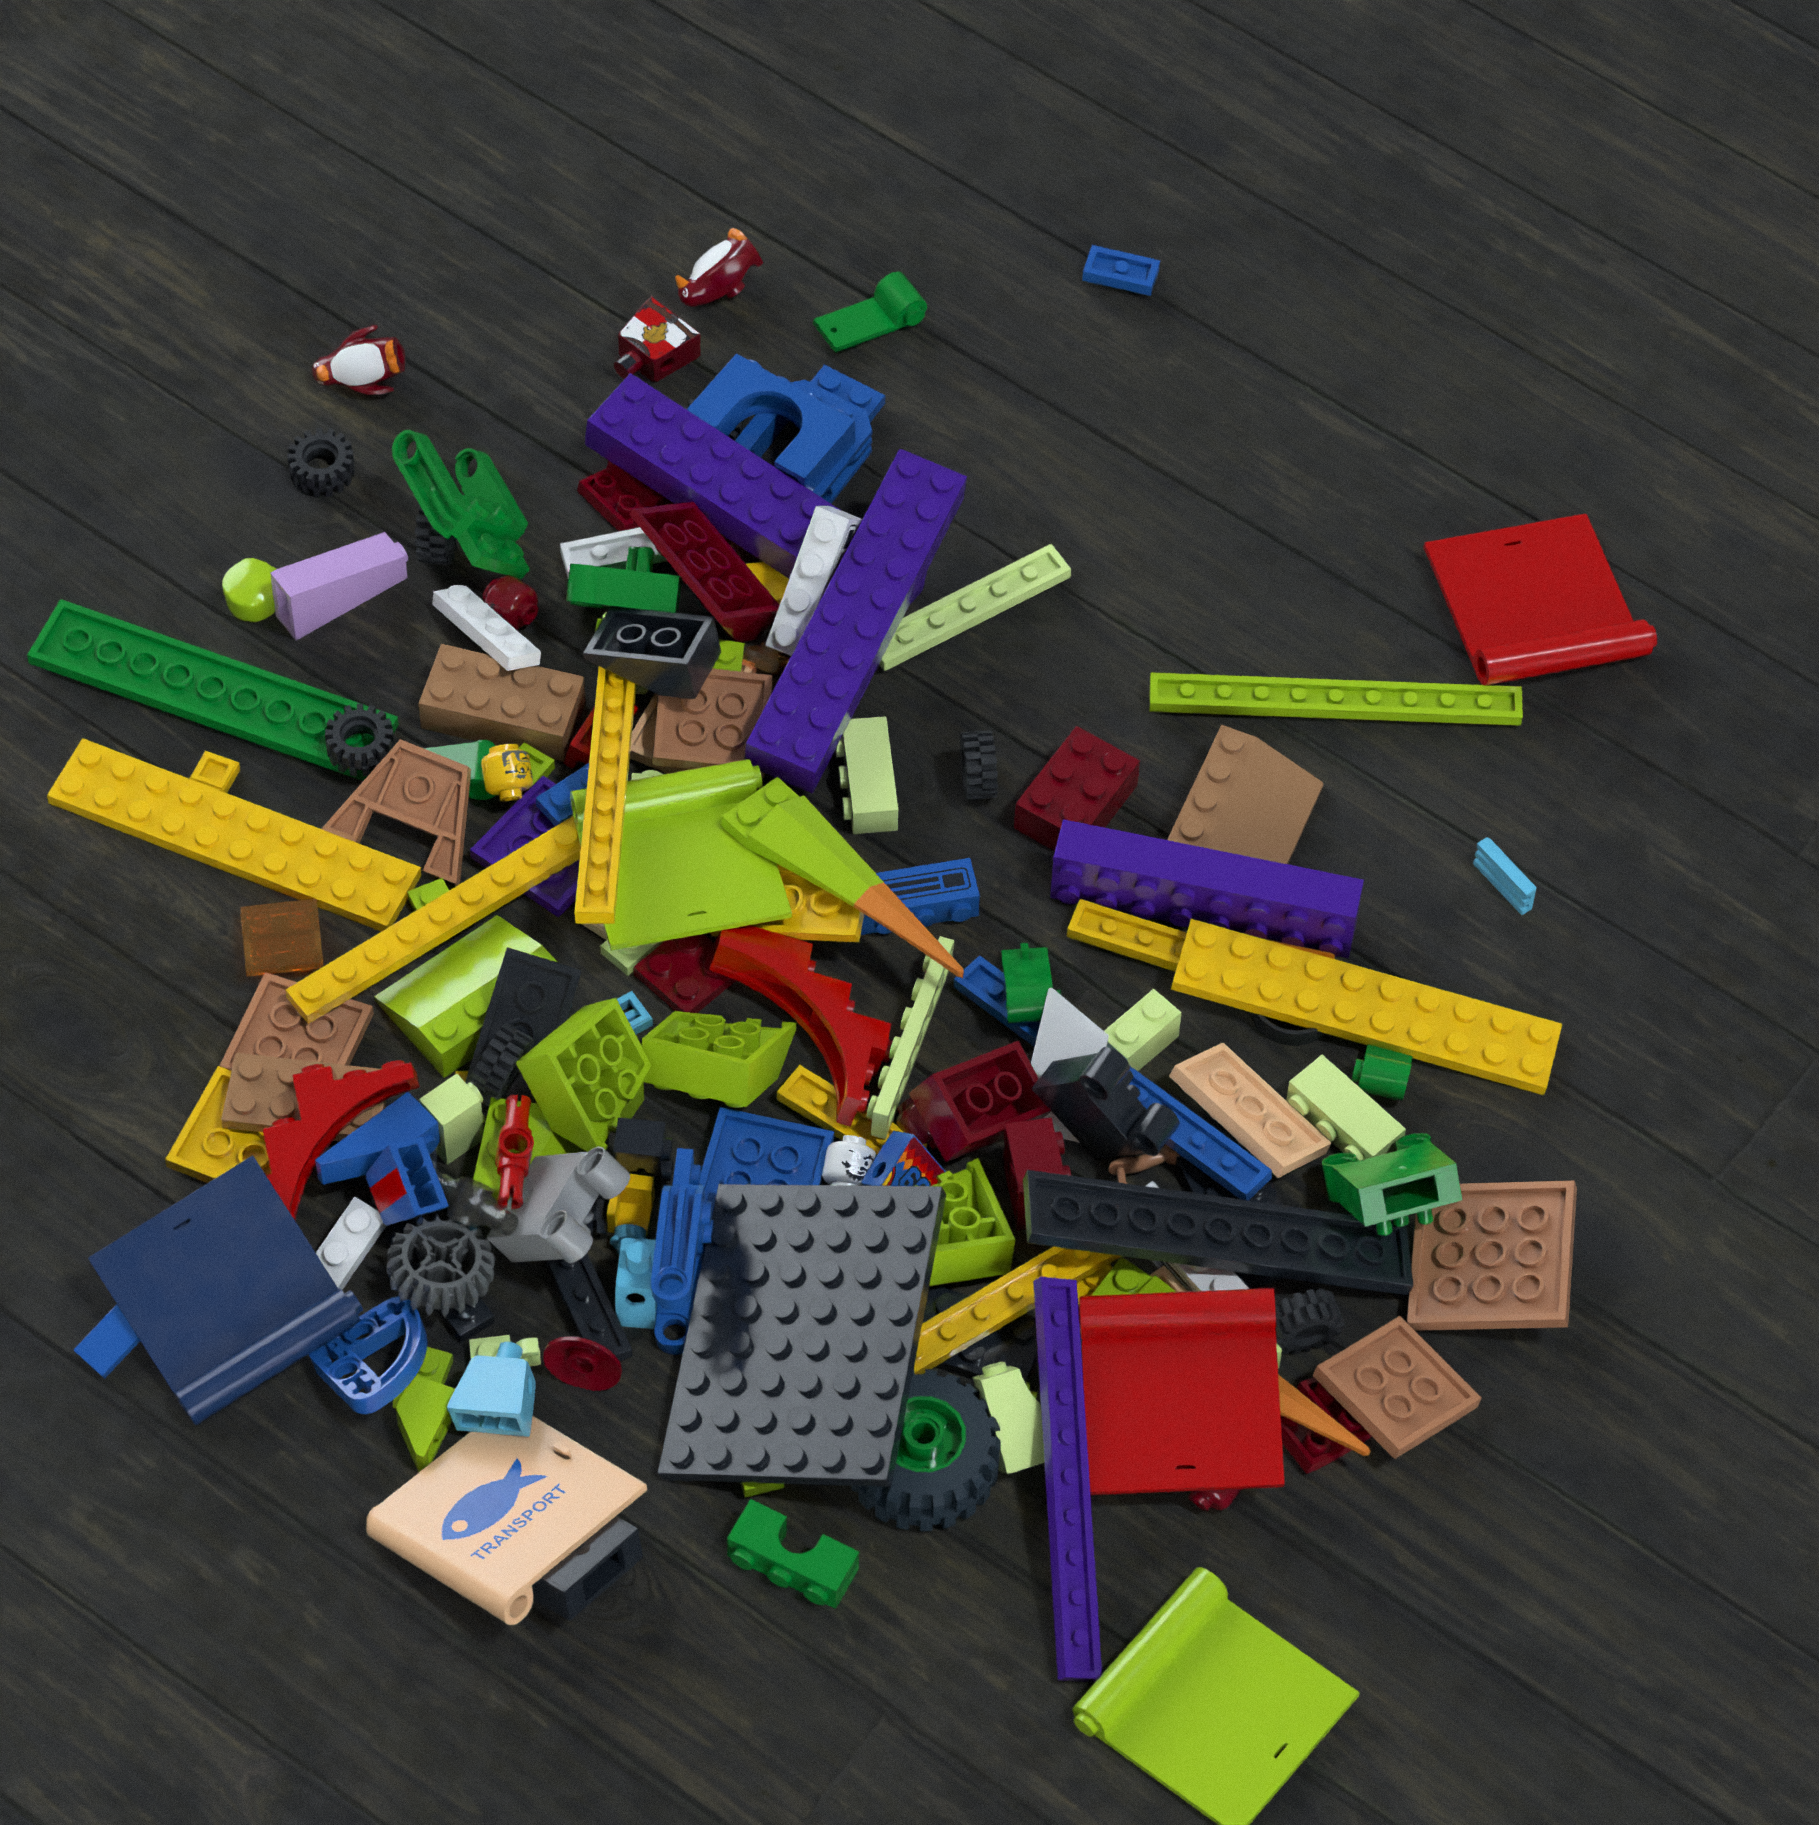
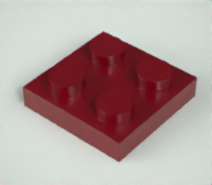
M704 934L664 941L633 967L635 977L674 1011L698 1013L736 981L709 970L715 944Z

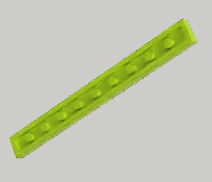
M1150 673L1149 712L1521 726L1523 718L1522 687Z

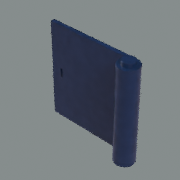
M253 1155L88 1257V1260L195 1426L359 1323L358 1313L363 1311L361 1304L351 1290L344 1293L341 1288L337 1287Z

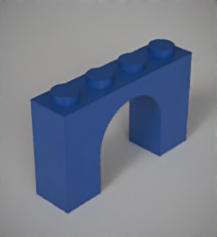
M737 353L687 409L726 436L741 421L755 414L775 413L789 418L798 426L800 432L775 460V468L811 491L818 486L855 443V420L847 412L840 409L836 410L822 402L815 394L804 392L792 385L788 379L772 374L763 369L758 362L747 360Z

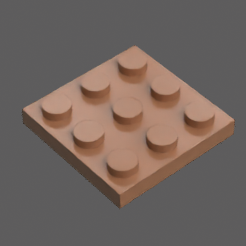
M712 668L695 699L658 695L652 765L697 769L744 760L746 742L771 696L773 675ZM761 772V777L764 778L765 773Z
M265 972L223 1057L220 1067L232 1071L235 1053L350 1065L373 1017V1006L349 999L308 1024L286 998L285 990L297 982Z
M1401 1316L1316 1367L1313 1374L1315 1379L1394 1459L1476 1409L1482 1399Z

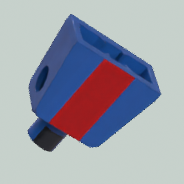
M422 1136L388 1145L366 1173V1179L372 1192L371 1207L379 1211L381 1219L386 1226L449 1207Z

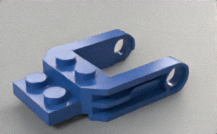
M823 365L811 382L800 380L791 383L806 393L815 394L822 402L836 410L840 409L847 412L855 420V443L812 491L832 504L872 453V428L870 422L884 406L885 395ZM760 413L753 417L735 441L761 458L789 421L796 427L798 426L792 420L780 414Z
M677 1148L672 1186L664 1185L662 1189L651 1274V1293L657 1302L654 1329L655 1341L663 1352L671 1355L682 1354L684 1351L706 1244L712 1243L714 1221L711 1220L712 1201H706L705 1186L700 1184L701 1165H694L693 1149ZM673 1324L681 1325L686 1330L684 1337L679 1340H669L664 1336L663 1332L668 1326Z

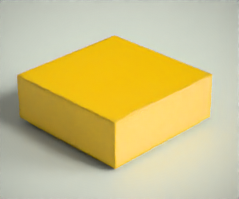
M205 751L189 779L228 793L240 771V764L234 760Z

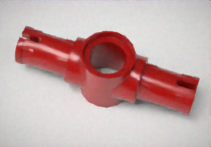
M510 1095L506 1098L505 1125L500 1129L495 1155V1166L497 1167V1174L500 1176L497 1203L503 1208H507L509 1197L512 1198L511 1209L522 1207L524 1178L529 1174L534 1147L532 1131L528 1127L531 1099L523 1095L521 1096L520 1106H517L518 1095ZM508 1150H517L521 1153L515 1154L509 1152Z

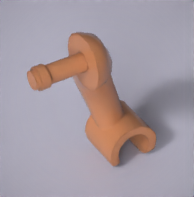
M1165 1144L1156 1156L1145 1154L1137 1157H1123L1112 1161L1109 1165V1173L1117 1175L1119 1183L1127 1184L1125 1174L1142 1172L1163 1162L1175 1165L1176 1157L1181 1155Z

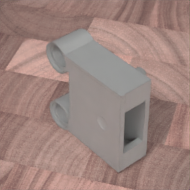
M600 1146L588 1152L535 1156L529 1166V1174L524 1178L522 1207L511 1209L512 1198H510L507 1208L503 1209L487 1239L511 1262L564 1259L567 1263L576 1262L588 1252L593 1243V1237L590 1235L591 1230L585 1224L590 1223L593 1219L594 1213L590 1209L600 1194L604 1199H611L619 1195L627 1186L630 1174L613 1156Z

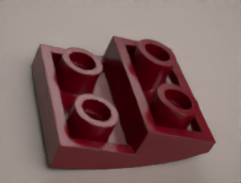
M609 460L607 468L580 480L577 492L619 532L639 527L629 515L633 509L670 505L672 503Z
M1315 1377L1299 1383L1296 1388L1361 1442L1364 1443L1372 1437ZM1281 1415L1282 1443L1306 1474L1335 1461L1351 1451V1449Z

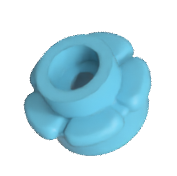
M619 1225L614 1229V1236L610 1238V1244L617 1249V1253L620 1255L621 1240L623 1238L647 1239L646 1230L638 1225Z

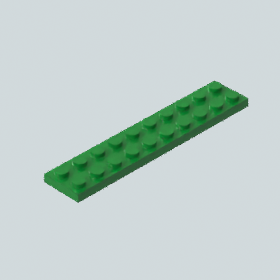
M62 599L58 602L27 654L29 664L339 773L342 772L338 771V764L333 766L330 762V757L327 755L325 740L327 722L329 719L334 721L333 714L336 711L343 715L345 706L350 705L351 710L354 711L357 710V704H361ZM363 705L364 710L367 711L369 706ZM386 713V719L390 718L394 734L399 725L398 716ZM357 733L349 736L345 742L352 747H364L374 741V737L366 733ZM349 768L342 774L350 776ZM370 768L369 773H371L374 769ZM357 770V777L350 776L362 781L367 778V776L363 777L362 770Z

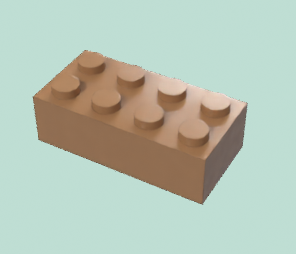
M441 644L419 701L421 729L473 741L488 740L496 746L517 744L520 747L525 742L550 758L564 762L586 703L585 678L540 666L507 671L488 654Z

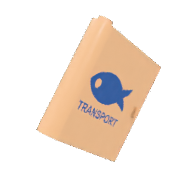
M532 1416L529 1437L469 1432L383 1502L372 1508L367 1516L366 1532L372 1539L503 1622L515 1625L522 1621L531 1609L533 1603L532 1585L647 1491V1484Z

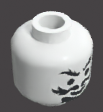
M844 1135L842 1141L833 1142L827 1147L822 1177L830 1185L862 1186V1179L877 1155L872 1148L866 1146V1139L853 1135Z

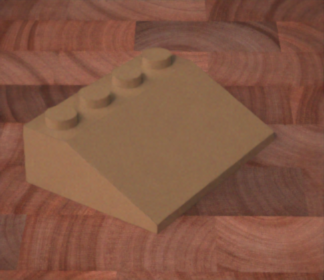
M1221 725L1167 840L1288 864L1324 783L1259 738Z

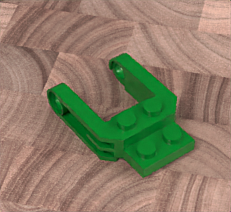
M404 430L399 433L392 446L393 459L431 526L446 539L453 535L460 543L472 566L522 579L530 568L523 558V550L515 542L524 534L528 522L489 455L482 451L466 448L456 456L455 473L462 486L463 495L457 488L430 439L425 434L412 430ZM415 440L416 452L409 459L407 450L410 443ZM473 459H476V472L469 477L468 466Z

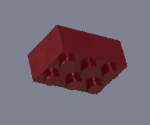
M1076 726L1016 802L1014 829L1055 851L1063 819L1105 828L1138 786L1140 760Z
M1019 1041L932 1074L909 1093L945 1162L1004 1139L1005 1124L1043 1119L1052 1112L1032 1090V1087L1039 1078Z

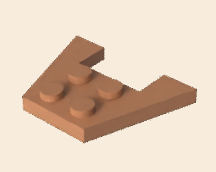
M400 739L322 827V830L360 843L373 811L437 837L423 871L458 886L461 879L471 769L464 764Z

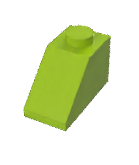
M416 1375L411 1383L394 1398L393 1408L396 1409L399 1429L416 1468L420 1472L433 1462L452 1423L447 1406L455 1388Z

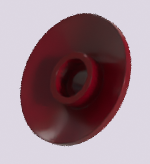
M560 1337L549 1342L543 1353V1360L548 1370L559 1380L574 1387L592 1391L606 1390L614 1387L622 1375V1366L618 1358L604 1346L589 1339Z

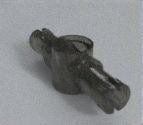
M435 1170L449 1205L446 1211L448 1217L472 1227L478 1228L479 1226L487 1225L506 1236L511 1235L516 1230L519 1222L518 1216L497 1204L496 1199L492 1197L494 1190L491 1187L467 1177L453 1179L441 1171Z

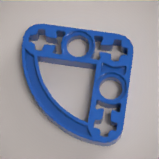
M393 1297L359 1316V1323L309 1354L316 1373L358 1414L373 1413L387 1405L411 1383L422 1366L427 1350V1335L417 1309L413 1311L410 1300L400 1302V1297ZM371 1333L368 1337L355 1340L363 1334ZM406 1333L404 1345L397 1359L384 1374L378 1377L362 1359ZM330 1357L337 1360L332 1363ZM356 1372L348 1378L340 1379L345 1374ZM364 1388L367 1394H365L364 1392L359 1393V1391Z

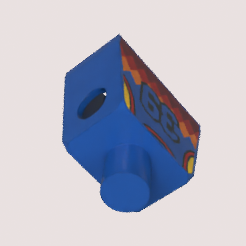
M893 1131L862 1179V1186H932L938 1183L937 1176L946 1171L914 1134Z

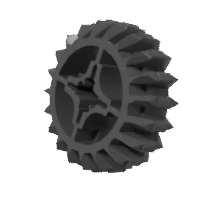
M436 1213L431 1222H427L420 1216L416 1226L406 1223L403 1233H396V1236L393 1238V1245L388 1249L387 1260L389 1262H387L386 1273L390 1277L392 1290H399L400 1302L411 1299L413 1311L420 1306H424L428 1316L434 1309H440L443 1316L446 1317L450 1308H454L461 1314L465 1309V1304L475 1307L479 1296L485 1297L489 1284H491L494 1278L495 1257L491 1253L489 1240H482L483 1234L481 1229L470 1231L468 1219L461 1224L455 1223L453 1214L448 1218V1221H441ZM415 1255L420 1259V1268L416 1271L413 1270L409 1263ZM465 1259L468 1260L472 1267L467 1275L461 1271V1262Z

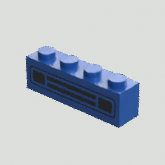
M970 858L876 873L925 927L931 926L934 923L951 920L961 922L971 917L979 916L980 894ZM864 914L861 935L872 933L888 934L892 932Z

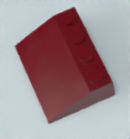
M694 502L637 508L629 513L656 546L659 554L667 559L677 571L678 576L692 589L700 599L703 607L711 612L730 638L736 642L757 640L774 621L780 606Z

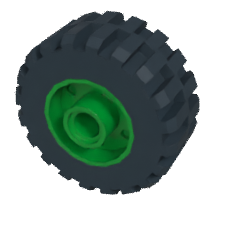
M925 1369V1374H915L913 1370L892 1487L851 1486L852 1491L859 1492L858 1500L866 1509L875 1507V1517L883 1522H888L890 1518L896 1520V1527L906 1530L909 1529L910 1525L920 1526V1531H932V1526L935 1524H941L944 1529L956 1525V1517L961 1516L962 1519L966 1520L976 1512V1504L984 1505L990 1496L991 1487L995 1486L998 1477L1001 1440L995 1437V1431H1000V1426L995 1417L988 1418V1406L984 1398L979 1400V1390L971 1383H967L965 1387L960 1384V1377L948 1373L945 1378L937 1376V1370Z

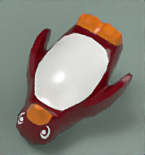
M734 228L730 229L725 241L704 253L695 263L691 277L688 280L679 275L675 276L681 303L688 307H696L714 301L724 295L732 298L743 290L745 284L742 282V279L751 265L759 267L763 264V261L756 248L741 231Z
M378 326L363 327L346 337L331 354L316 360L312 366V375L318 384L325 386L342 385L367 395L389 393L394 391V387L378 386L377 383L405 371V350L396 337L364 339L368 334L374 332Z

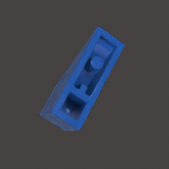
M407 1092L315 1159L318 1180L322 1184H328L366 1175L367 1171L388 1145L421 1136L430 1155L440 1143L438 1121Z

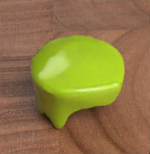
M245 558L227 571L223 578L222 587L228 608L236 618L243 621L258 622L275 612L270 574L276 570L275 567L262 560Z

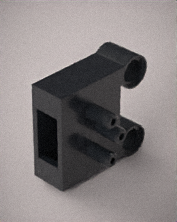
M1103 1047L1096 1054L1052 1061L1032 1087L1034 1093L1095 1160L1140 1153L1156 1156L1180 1124L1176 1114L1168 1107L1159 1103H1152L1146 1109L1138 1100L1141 1094L1139 1088L1135 1085H1129L1134 1076L1130 1071L1128 1061L1119 1052L1109 1047Z
M617 1516L614 1517L532 1585L533 1600L571 1621L643 1558L638 1528Z

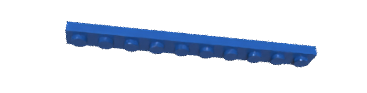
M979 955L964 969L963 978L957 976L954 978V988L1035 1047L1040 1022L1008 1024L1004 973ZM1130 1066V1071L1133 1073L1134 1078L1129 1085H1135L1139 1088L1141 1094L1138 1100L1146 1109L1152 1103L1162 1104L1172 1110L1179 1119V1127L1167 1141V1146L1240 1200L1249 1201L1271 1180L1272 1170Z

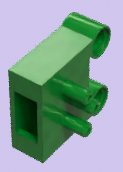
M630 546L628 548L626 570L571 563L566 601H569L570 605L609 609L612 606L679 613L682 579L676 575L652 573L654 550L651 547Z
M1415 1133L1405 1135L1396 1140L1397 1151L1357 1161V1157L1353 1153H1338L1322 1160V1167L1329 1201L1339 1202L1364 1226L1376 1224L1377 1234L1381 1236L1392 1233L1391 1219H1393L1394 1225L1397 1227L1408 1225V1215L1417 1213L1418 1223L1422 1225L1432 1223L1434 1220L1432 1208L1462 1201V1194L1456 1163L1431 1143V1138L1428 1134Z

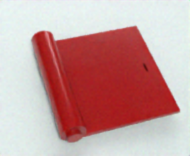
M1587 513L1424 542V550L1476 675L1484 686L1651 655L1653 647L1657 645L1655 628L1649 625L1645 619L1633 621Z
M1274 1288L1080 1296L1078 1309L1082 1339L1090 1495L1275 1488L1285 1486Z

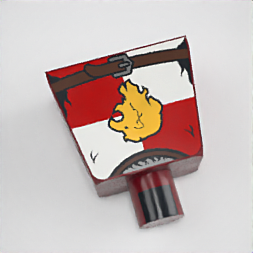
M651 296L620 331L618 347L621 357L614 362V369L623 379L630 373L634 375L639 371L651 381L658 382L701 356L700 333Z

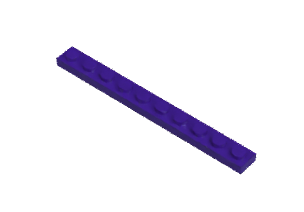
M1039 1277L1033 1281L1058 1681L1095 1683L1102 1675L1077 1280Z

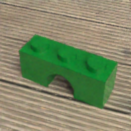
M750 1499L727 1537V1556L737 1566L745 1570L753 1568L767 1575L768 1579L777 1586L783 1588L790 1586L802 1592L814 1604H826L836 1609L859 1570V1551L823 1534L811 1551L802 1554L789 1552L781 1545L787 1535V1516Z

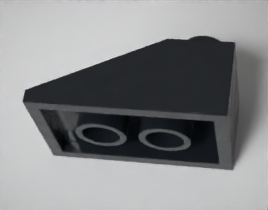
M611 606L583 654L584 659L660 696L695 699L719 658L721 647L714 617Z

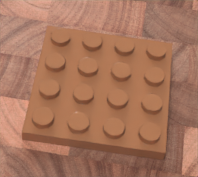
M1575 1181L1460 1184L1462 1201L1432 1208L1434 1218L1432 1223L1427 1225L1418 1223L1416 1213L1411 1267L1414 1286L1409 1292L1407 1323L1413 1330L1568 1327L1577 1195Z

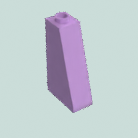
M384 532L276 569L270 573L276 617L293 638L298 640L407 578L406 562L408 561V555L399 542L394 543Z

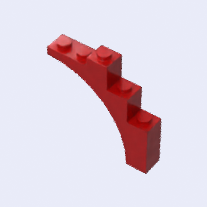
M751 925L719 931L709 970L735 979L762 993L788 1012L801 1025L823 1054L832 1075L837 1098L836 1123L851 1127L856 1113L863 1114L868 1102L870 1091L864 1090V1085L868 1086L872 1075L876 1076L881 1062L888 1063L890 1060L889 1054L893 1040L889 1039L891 1023L853 1012L855 1001L849 999L852 983L815 973L816 961L810 960L812 943Z
M402 1060L391 1061L381 1066L382 1069L367 1073L366 1070H353L345 1073L343 1078L338 1080L332 1067H325L324 1064L306 1066L301 1069L302 1073L292 1075L301 1120L296 1121L295 1118L276 1120L272 1123V1127L263 1129L272 1173L266 1176L295 1222L305 1184L316 1165L315 1159L322 1155L336 1136L363 1112L390 1097L420 1087L417 1072L411 1062L405 1063Z

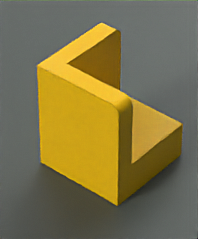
M630 1174V1180L625 1189L619 1195L609 1199L607 1209L608 1232L614 1233L615 1227L619 1225L632 1224L643 1227L646 1230L647 1236L655 1197L654 1177Z

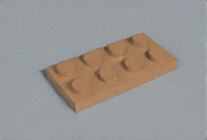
M235 1053L221 1119L222 1128L263 1132L264 1128L272 1127V1123L279 1119L295 1118L296 1121L301 1120L292 1075L302 1073L301 1069L313 1064H324L325 1067L331 1066L337 1076V1080L342 1079L343 1075L349 1071L366 1070L367 1073L380 1069ZM387 1099L363 1112L344 1128L334 1141L343 1140L385 1109Z

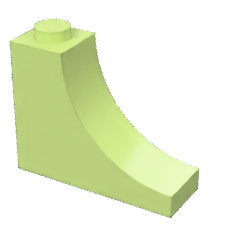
M998 1362L983 1367V1374L972 1378L975 1388L979 1390V1400L984 1398L986 1401L988 1418L995 1417L1000 1426V1431H995V1437L1001 1440L998 1470L1010 1474L1045 1463L1041 1404L1027 1388L1020 1369L1013 1366L1007 1367L1005 1362Z

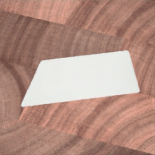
M1049 988L1031 1065L1038 1078H1040L1052 1061L1098 1053L1100 1049L1107 1046L1109 1036L1057 991ZM1053 1112L1044 1117H1052L1055 1132L1061 1131L1063 1139L1079 1142Z

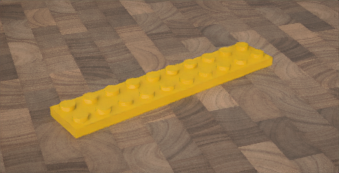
M84 738L78 744L47 794L48 804L381 932L395 923L408 900L407 891L414 889L421 877V867Z
M1194 919L1190 920L1171 990L1308 1029L1315 1028L1322 1033L1410 1055L1417 1060L1544 1095L1547 1089L1562 1023Z

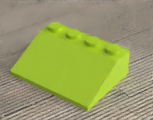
M498 915L374 996V1001L443 1078L473 1058L506 948L510 947L557 962L543 945Z

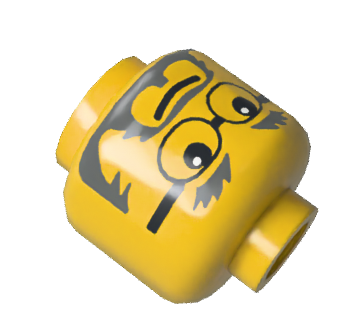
M503 744L489 748V754L483 757L481 763L485 790L489 794L499 795L500 801L503 802L521 799L522 792L533 785L529 754L519 749L517 744Z

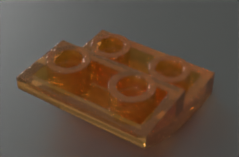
M317 899L240 907L246 976H264L265 972L270 974L291 971L306 972L324 967Z

